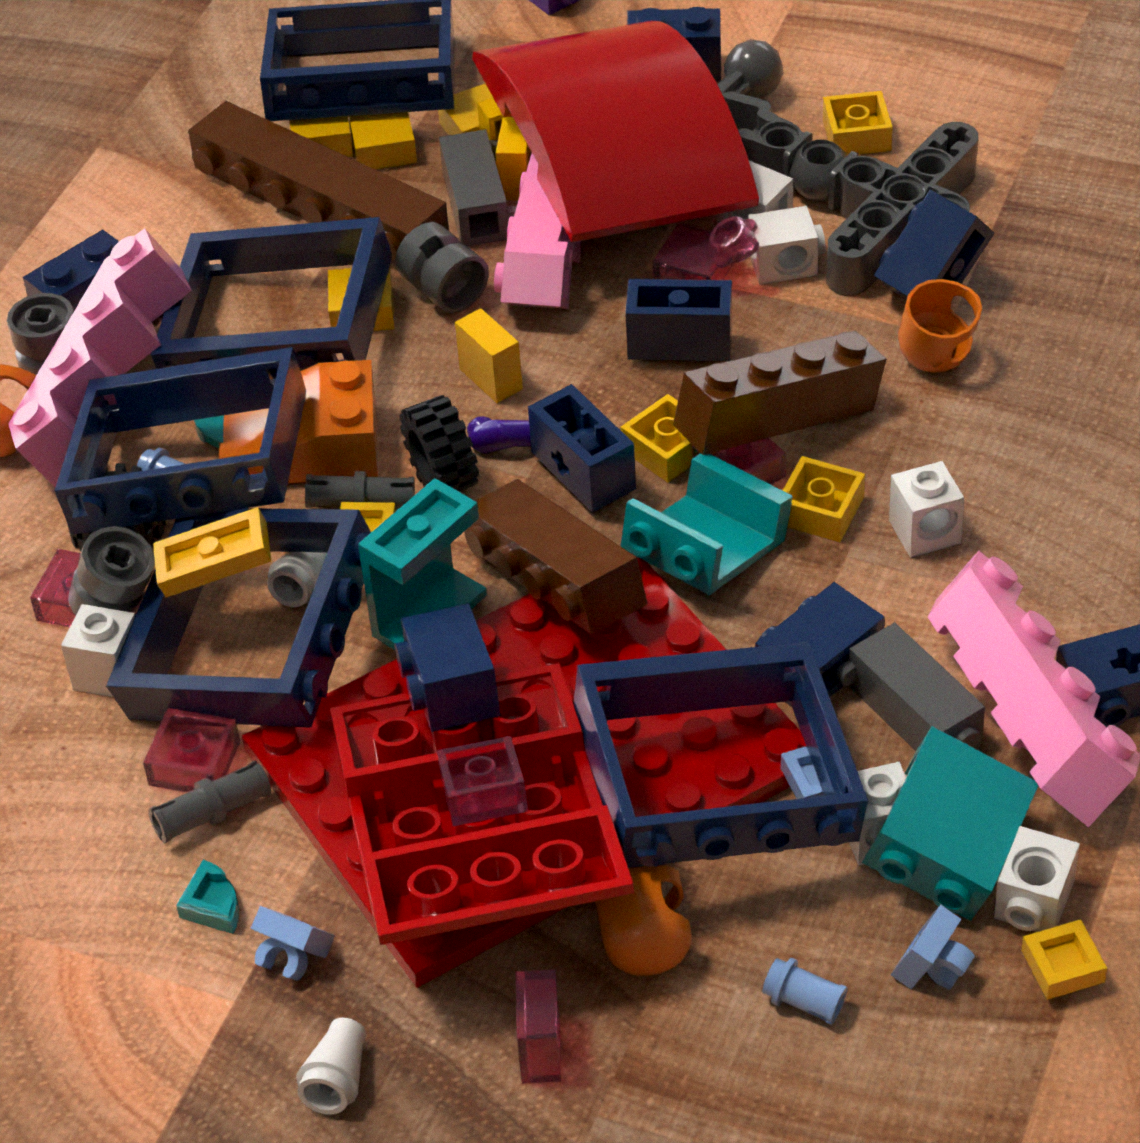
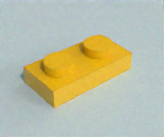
M258 507L153 543L157 585L166 598L272 562L267 522Z

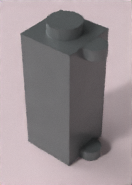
M486 130L439 137L443 178L460 242L467 246L507 240L508 221L511 216L514 217L517 208L516 206L507 207V201L495 162L498 141L489 140Z
M895 622L851 647L849 660L837 669L835 677L844 686H849L915 751L931 726L976 750L982 744L985 706Z

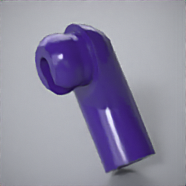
M480 416L470 421L467 426L468 437H471L473 443L471 447L483 454L512 447H531L529 420H492L489 417Z

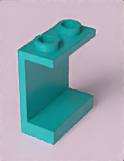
M700 453L691 459L686 496L662 512L634 498L626 502L620 546L636 557L711 595L785 541L793 496L711 454L702 455Z
M434 478L358 543L372 637L395 650V643L404 641L401 618L467 603L473 609L487 596L486 587L453 568L450 545L479 519L478 502Z
M931 726L912 756L904 773L907 776L880 832L861 863L878 871L888 881L902 884L934 901L938 907L942 905L952 913L971 921L995 886L1018 829L1036 793L1038 784L1035 780Z

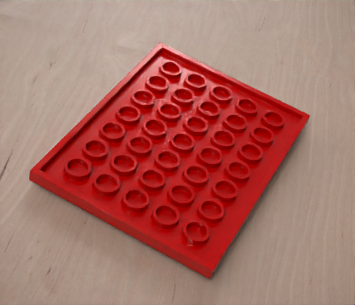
M638 557L648 605L592 635L573 621L564 620L556 609L542 599L537 600L533 598L530 593L476 620L492 661L495 675L560 663L572 702L574 701L578 665L727 649L646 561ZM397 659L327 693L326 698L322 697L311 728L260 726L242 735L245 752L252 761H257V764L259 763L262 766L271 788L375 931L376 928L356 842L330 708L408 693L406 677L402 678ZM608 686L597 687V691L605 692ZM776 703L606 720L635 817L761 803L790 787L781 770V754L806 746L799 728ZM565 908L385 945L415 987L418 988Z

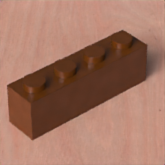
M852 331L687 371L683 374L673 426L702 455L870 412L874 410L887 359L865 337L857 331Z
M516 479L475 500L478 502L479 519L465 530V538L473 554L477 558H484L493 564L505 578H512L524 586L533 598L537 600L542 599L552 606L564 620L573 621L592 635L648 605L636 556L521 480Z

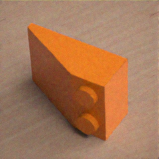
M372 360L325 362L302 370L301 374L307 392L288 484L306 483V474L354 476L355 471H366L367 477H378L377 416ZM269 408L224 415L223 443H219V459L260 452ZM264 467L248 468L249 474L262 473Z

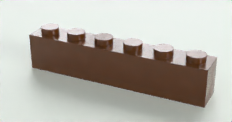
M228 101L222 103L188 130L195 168L204 174L216 177L236 187L240 191L262 199L275 208L287 211L308 223L380 217L392 252L391 262L395 263L400 244L414 228L423 223L435 222L449 231L445 201Z

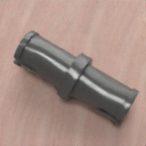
M355 471L354 476L306 474V508H340L341 502L395 503L396 509H399L415 495V477H367L366 471Z
M252 761L247 766L212 782L208 778L196 782L194 790L157 807L149 808L148 814L158 838L163 843H167L172 838L207 822L216 825L225 821L226 813L261 797L269 796L271 794V786L262 766L259 763L257 764V761Z

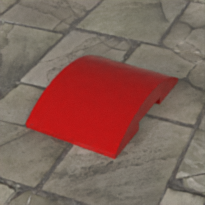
M646 21L473 51L472 60L503 117L513 116L537 160V180L571 243L758 206L759 196L746 150L720 88L697 51L677 30L668 24L660 21Z
M560 663L495 675L501 716L433 732L430 730L424 710L413 711L408 693L330 708L360 861L380 945L634 893L633 881L608 806L602 804L585 753L583 732Z

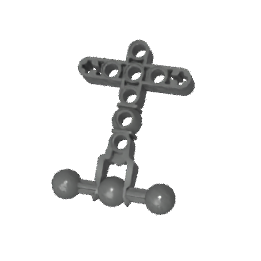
M749 39L737 44L730 51L724 65L725 78L717 85L738 128L748 160L793 178L794 189L804 198L813 202L828 201L829 209L833 211L837 209L842 216L847 218L828 239L826 284L832 291L841 295H857L867 290L877 280L873 275L879 268L883 253L896 242L907 225L910 212L916 204L923 201L930 189L970 212L968 201L959 194L973 181L976 174L979 135L973 126L963 122H949L941 125L898 168L876 158L859 156L854 151L847 155L834 142L828 140L812 141V133L802 132L797 125L771 112V104L766 100L760 99L771 94L778 87L783 75V64L779 52L766 41Z

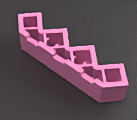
M532 153L527 172H522L520 197L514 217L511 216L508 221L504 263L496 264L494 290L495 293H501L500 302L507 305L568 309L572 262L580 263L582 241L571 243L537 180L538 162Z
M145 228L134 237L128 236L118 242L113 248L111 255L104 260L8 423L16 450L54 487H56L89 380L125 374L157 349L161 343L152 322L191 292L183 270ZM114 394L104 395V399L108 400L109 405L117 404Z
M978 550L936 599L928 619L938 633L946 635L950 632L959 645L960 649L953 657L972 686L981 691L987 690L998 705L991 711V714L1011 745L1020 749L1024 747L1037 764L1029 772L1040 789L1089 827L1136 777L1140 753L1136 751L1137 747L1134 741L1123 730L1114 725L1106 727L1094 717L1100 696L1095 693L1096 689L1092 681L1074 667L1066 669L1054 660L1061 640L1055 636L1056 631L1052 624L1035 611H1028L1026 613L1016 605L1023 586L1017 582L1018 577L1014 570L997 557L989 559Z

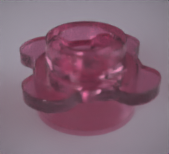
M737 216L729 217L717 224L712 230L709 241L717 252L713 262L718 268H725L731 262L740 263L757 251L759 242L755 238L754 232L757 230L758 225L753 219L743 220Z

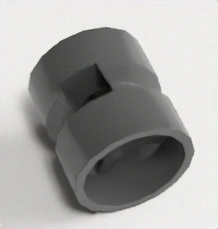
M435 222L423 223L414 228L403 239L397 250L395 263L399 274L416 289L422 291L428 299L445 312L457 313L467 309L481 296L486 288L489 278L487 263L467 245L461 244L457 237L440 224Z
M38 293L24 297L10 309L7 316V324L12 343L16 349L15 355L19 368L37 376L74 313L69 300L53 293Z
M117 526L100 528L90 534L83 544L78 568L75 570L69 589L68 601L72 612L77 615L81 605L84 604L132 612L136 615L154 569L155 558L151 545L140 534Z

